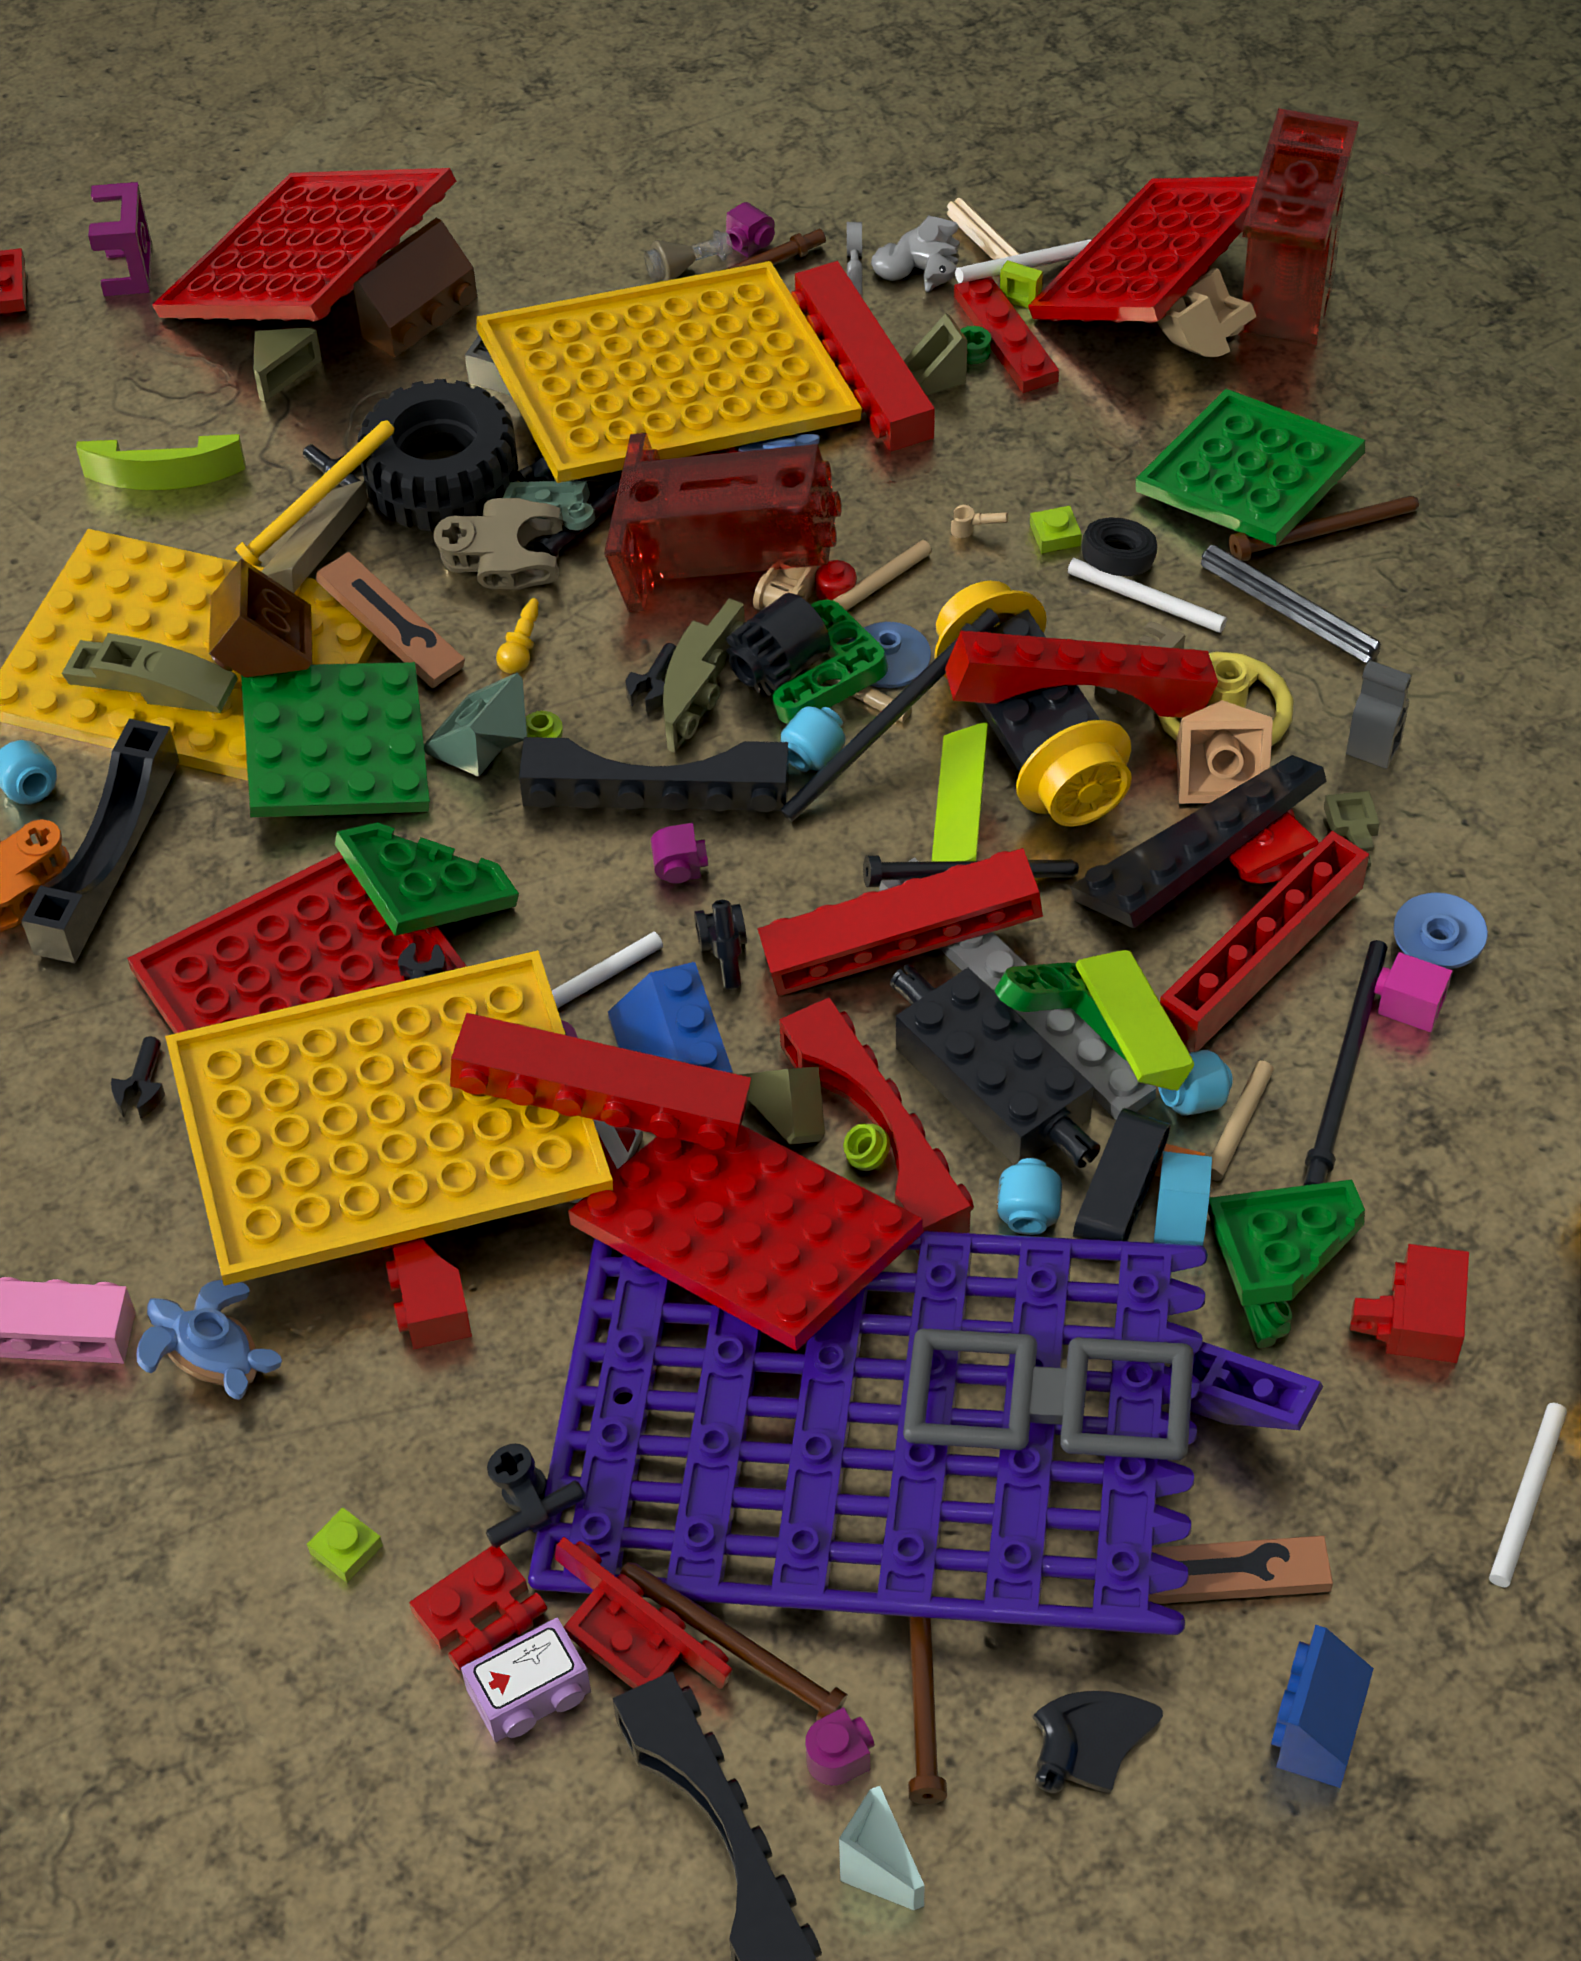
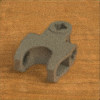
M521 498L491 499L484 504L483 516L455 515L441 520L435 528L434 541L440 550L441 561L448 570L456 573L478 572L477 581L489 589L520 590L531 586L549 584L559 579V567L555 556L545 552L528 551L524 547L530 540L536 537L553 535L563 531V517L560 508L551 504L533 502ZM455 527L460 528L461 534H457ZM455 556L459 557L460 562L456 561Z

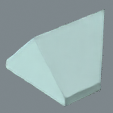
M881 1787L872 1788L868 1791L839 1838L840 1881L911 1910L919 1909L924 1906L925 1885Z

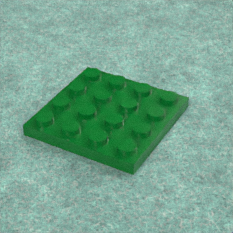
M1225 389L1135 478L1136 492L1277 546L1365 454V440Z
M415 662L310 665L307 670L253 677L241 675L250 818L429 812L430 800Z

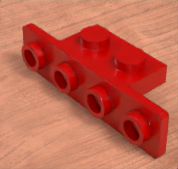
M565 1537L560 1540L556 1545L555 1560L593 1589L592 1593L563 1627L573 1642L633 1689L668 1673L679 1658L721 1690L729 1681L732 1668L726 1664L729 1661L728 1657L719 1647L708 1640H703L699 1643L684 1631L686 1625L678 1615L666 1607H661L657 1610L642 1598L644 1595L643 1590L632 1579L623 1574L615 1577L600 1565L602 1563L601 1557L590 1546L581 1541L574 1545Z

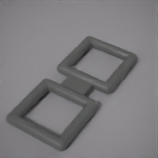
M923 1328L914 1335L903 1430L904 1438L909 1443L1022 1450L1029 1442L1030 1423L1062 1425L1060 1445L1065 1452L1070 1454L1181 1460L1188 1453L1194 1359L1193 1349L1188 1344L1077 1337L1072 1339L1068 1346L1067 1368L1036 1367L1037 1341L1029 1334ZM933 1350L1016 1355L1009 1428L925 1423ZM1088 1359L1172 1364L1167 1438L1082 1433Z

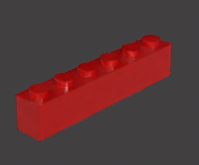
M834 261L795 273V290L791 292V295L862 408L861 413L865 412L869 418L874 436L877 439L881 438L890 452L934 439V406L840 263Z
M1331 831L1161 996L1160 1003L1188 1052L1199 1051L1363 889L1369 853L1334 831Z
M1024 848L1011 852H998L988 859L968 865H955L945 872L925 878L909 879L902 885L879 892H866L858 898L839 904L823 905L812 912L796 917L780 918L769 925L757 929L779 997L1043 917L1039 889Z
M467 1012L451 1057L450 1087L462 1089L469 1094L489 1095L509 1100L517 1105L537 1106L557 1111L565 1116L585 1117L605 1122L613 1127H628L650 1132L661 1138H676L698 1143L708 1149H724L735 1152L751 1082L750 1077Z

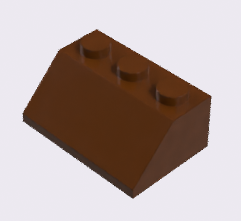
M437 217L377 260V266L363 274L354 283L362 338L393 358L414 346L419 340L478 298L474 267L443 221Z
M240 559L211 595L209 655L212 656V659L221 668L227 671L234 670L244 677L307 670L312 664L311 604L243 559Z

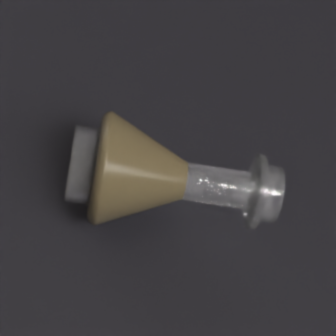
M719 230L713 231L712 240L692 246L655 240L652 243L651 250L645 251L644 259L652 281L655 282L661 279L668 281L677 279L697 260L713 255H718L722 261L726 260L727 255L732 254L733 248L728 233H720Z

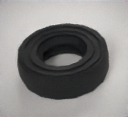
M1109 517L1090 523L1083 535L1081 544L1083 557L1091 566L1099 571L1116 576H1134L1148 571L1157 554L1156 536L1150 529L1138 522L1125 518ZM1108 544H1121L1131 548V550L1113 548Z

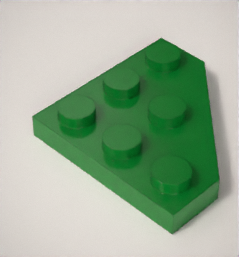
M378 822L337 831L335 846L395 936L516 907L519 892L498 863L484 858H480L479 863H475L454 856V848L420 837L418 843L394 835L395 828Z
M1352 1179L1209 1197L1208 1215L1242 1306L1264 1305L1272 1302L1292 1300L1365 1223V1208Z

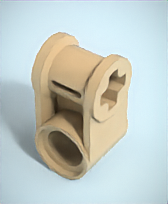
M792 541L781 548L779 555L757 584L753 597L754 608L762 610L785 593H793L806 601L815 589V575L818 569L817 551L812 544L805 541Z

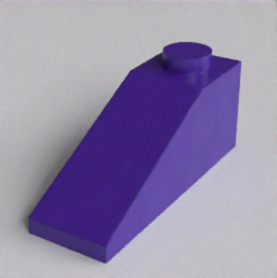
M1203 1342L1201 1349L1194 1354L1193 1376L1199 1379L1200 1390L1199 1394L1191 1399L1190 1412L1224 1424L1300 1431L1323 1385L1321 1381Z

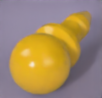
M532 598L522 609L521 618L518 619L514 632L506 633L505 639L507 642L503 643L497 650L496 662L503 672L509 674L524 671L529 665L530 654L528 650L534 646L530 636L534 628V622H536L538 617L539 602L536 598Z

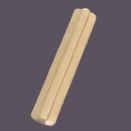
M957 198L954 202L950 201L948 203L947 216L954 222H957L958 226L993 260L1020 254L963 198Z

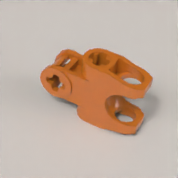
M40 819L31 821L5 840H0V933L22 923L21 920L40 885L55 878L71 861L66 847L61 844L62 834L57 824L50 820ZM32 834H35L38 844H33L30 837ZM54 857L57 864L55 867L52 866L49 858Z

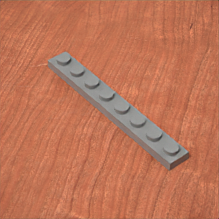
M914 857L913 859H911V860L908 861V862H919V861ZM881 880L879 891L902 885L907 880ZM993 932L939 948L962 971L969 967L994 992L1007 968L1027 966ZM1072 1008L1036 1012H1020L1013 1009L1094 1086L1093 1098L1115 1120H1117L1123 1108L1137 1112L1155 1099L1157 1088L1153 1085L1139 1082L1128 1061L1118 1055Z

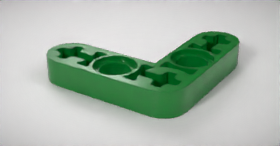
M820 600L811 604L828 630L831 645L827 654L831 659L783 684L773 694L777 716L784 723L788 724L802 708L807 706L819 709L823 707L830 708L881 680L888 672V663L882 645L834 600ZM845 638H855L853 642L848 644H836ZM831 679L841 680L832 686H821L822 683Z
M1064 962L1015 966L1006 969L995 988L996 995L1003 1003L1020 1012L1072 1008L1118 1055L1126 1060L1075 965L1076 963Z

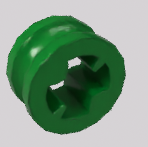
M980 326L962 328L961 332L967 339V364H980L989 359L991 354V334L988 330Z

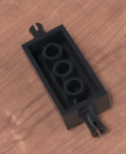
M911 964L904 966V971L908 975H905L901 969L893 975L890 982L891 987L911 1004V1006L896 1015V1049L1014 1165L1018 1164L1022 1159H1035L1054 1144L1078 1168L1086 1167L1087 1163L1083 1160V1157L1089 1163L1097 1157L1101 1149L1100 1145L1080 1128L1081 1125L1091 1119L1094 1086L1011 1007L1003 1003L996 993L969 967L938 988H934Z

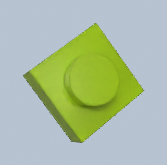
M1007 260L1000 271V289L1011 304L1029 309L1028 305L1042 292L1043 271Z
M1070 506L1030 513V527L1041 554L1081 546L1082 533Z
M343 1507L307 1543L309 1553L347 1583L383 1546L380 1535Z

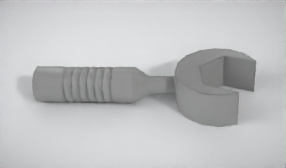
M847 222V257H851V260L847 263V275L863 298L862 263L858 260V257H862V222Z

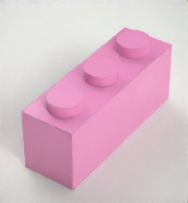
M12 1277L0 1278V1357L124 1364L135 1317V1309L127 1287L111 1282H98L95 1285L70 1284L58 1279L47 1282H27Z

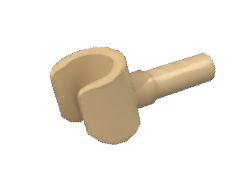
M965 504L959 505L954 510L953 520L951 521V534L958 538H966L974 532V525L1008 523V513H974L972 507Z

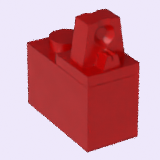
M1408 1244L1404 1263L1395 1262L1392 1278L1393 1295L1380 1296V1299L1355 1298L1351 1311L1350 1330L1374 1335L1377 1340L1386 1342V1354L1457 1363L1465 1336L1469 1252Z

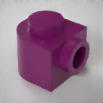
M748 202L741 203L727 212L726 244L748 258L772 242L775 235L774 219Z
M693 823L668 826L658 830L651 837L654 871L660 879L670 883H682L689 879L701 878L700 867L709 866L705 839H695Z
M843 1707L819 1719L809 1728L805 1739L806 1764L813 1778L822 1784L837 1786L870 1771L869 1749L874 1747L875 1744L865 1721L860 1716L851 1720Z

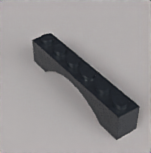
M134 719L128 720L112 750L102 797L84 841L63 871L51 881L40 885L21 920L34 955L76 963L179 763L170 727Z
M524 737L519 772L523 806H537L541 808L581 807L586 809L644 808L780 811L788 801V742L744 741L726 752L701 761L653 767L626 764L603 758L583 749L569 738Z
M671 1671L612 1698L616 1722L638 1767L663 1777L686 1793L709 1817L725 1843L735 1870L737 1882L736 1913L729 1937L732 1961H816V1958L822 1955L818 1940L808 1923L799 1926L791 1910L792 1907L797 1906L793 1890L784 1874L774 1876L766 1860L772 1857V1851L767 1838L759 1825L750 1828L742 1812L748 1809L745 1795L736 1778L726 1780L719 1764L725 1762L723 1752L712 1731L703 1734L696 1720L697 1717L702 1715L690 1686L680 1688Z

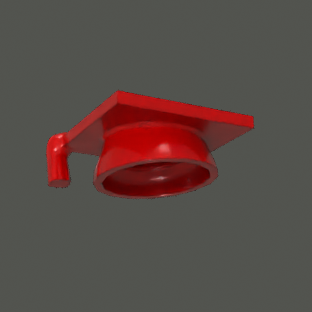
M1291 808L1228 856L1227 859L1238 868L1241 879L1247 882H1274L1283 879L1304 858L1303 853L1315 848L1319 842L1317 838L1295 819L1293 809Z

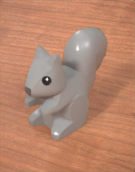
M928 215L921 225L905 233L897 244L888 243L884 247H879L875 255L872 256L871 264L873 270L880 277L890 281L901 280L908 276L913 267L925 270V291L930 292L936 286L949 281L955 276L958 258L951 255L957 253V248L960 245V241L952 237L958 230L957 222Z

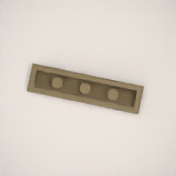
M358 481L333 489L328 493L261 572L292 593H295L367 506L366 482Z

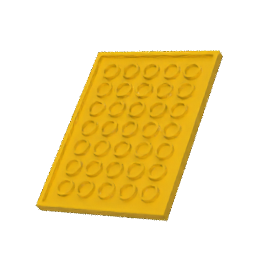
M771 261L477 316L476 329L557 483L860 421L862 408Z
M87 529L0 669V722L112 749L129 719L168 726L172 732L179 765L248 781L241 674L232 670L231 672L236 674L238 680L221 713L147 704L141 693L70 685L61 674L80 640L103 643L108 633L156 642L215 663L212 656L209 655L211 595L238 562ZM252 565L259 571H262L264 569L263 567ZM307 577L294 594L311 604V665L366 663L379 639L329 594L316 579Z
M538 950L165 1036L224 1286L585 1198L592 1193L604 1190L613 1191V1180L593 1119L580 1116H565L554 1110L532 1105H517L506 1099L484 1094H469L462 1089L450 1087L451 1057L466 1012L566 1035Z

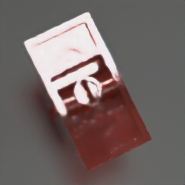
M1278 108L1243 224L1242 237L1248 238L1242 300L1252 304L1257 317L1245 324L1241 332L1317 345L1333 289L1348 168L1358 133L1359 122Z
M646 433L630 434L604 551L628 613L645 611L647 596L653 592L654 580L766 571L769 568L777 570L828 565L830 549L835 547L837 543L835 518L841 516L842 504L839 492H833L831 486L832 473L829 461H823L818 444L660 460L657 449H652Z

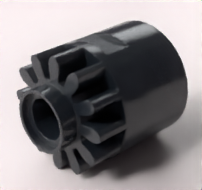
M785 593L726 638V641L731 646L726 651L730 655L729 662L735 675L745 685L754 686L758 693L764 690L769 696L780 686L791 681L802 671L829 652L831 645L828 630L819 614L806 600L793 593Z

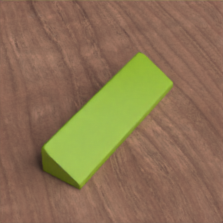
M979 723L946 734L943 737L932 861H977L988 723Z
M1123 950L1079 959L1075 964L1077 970L1137 1080L1145 1084L1178 1091L1193 1069L1194 1061L1132 952Z

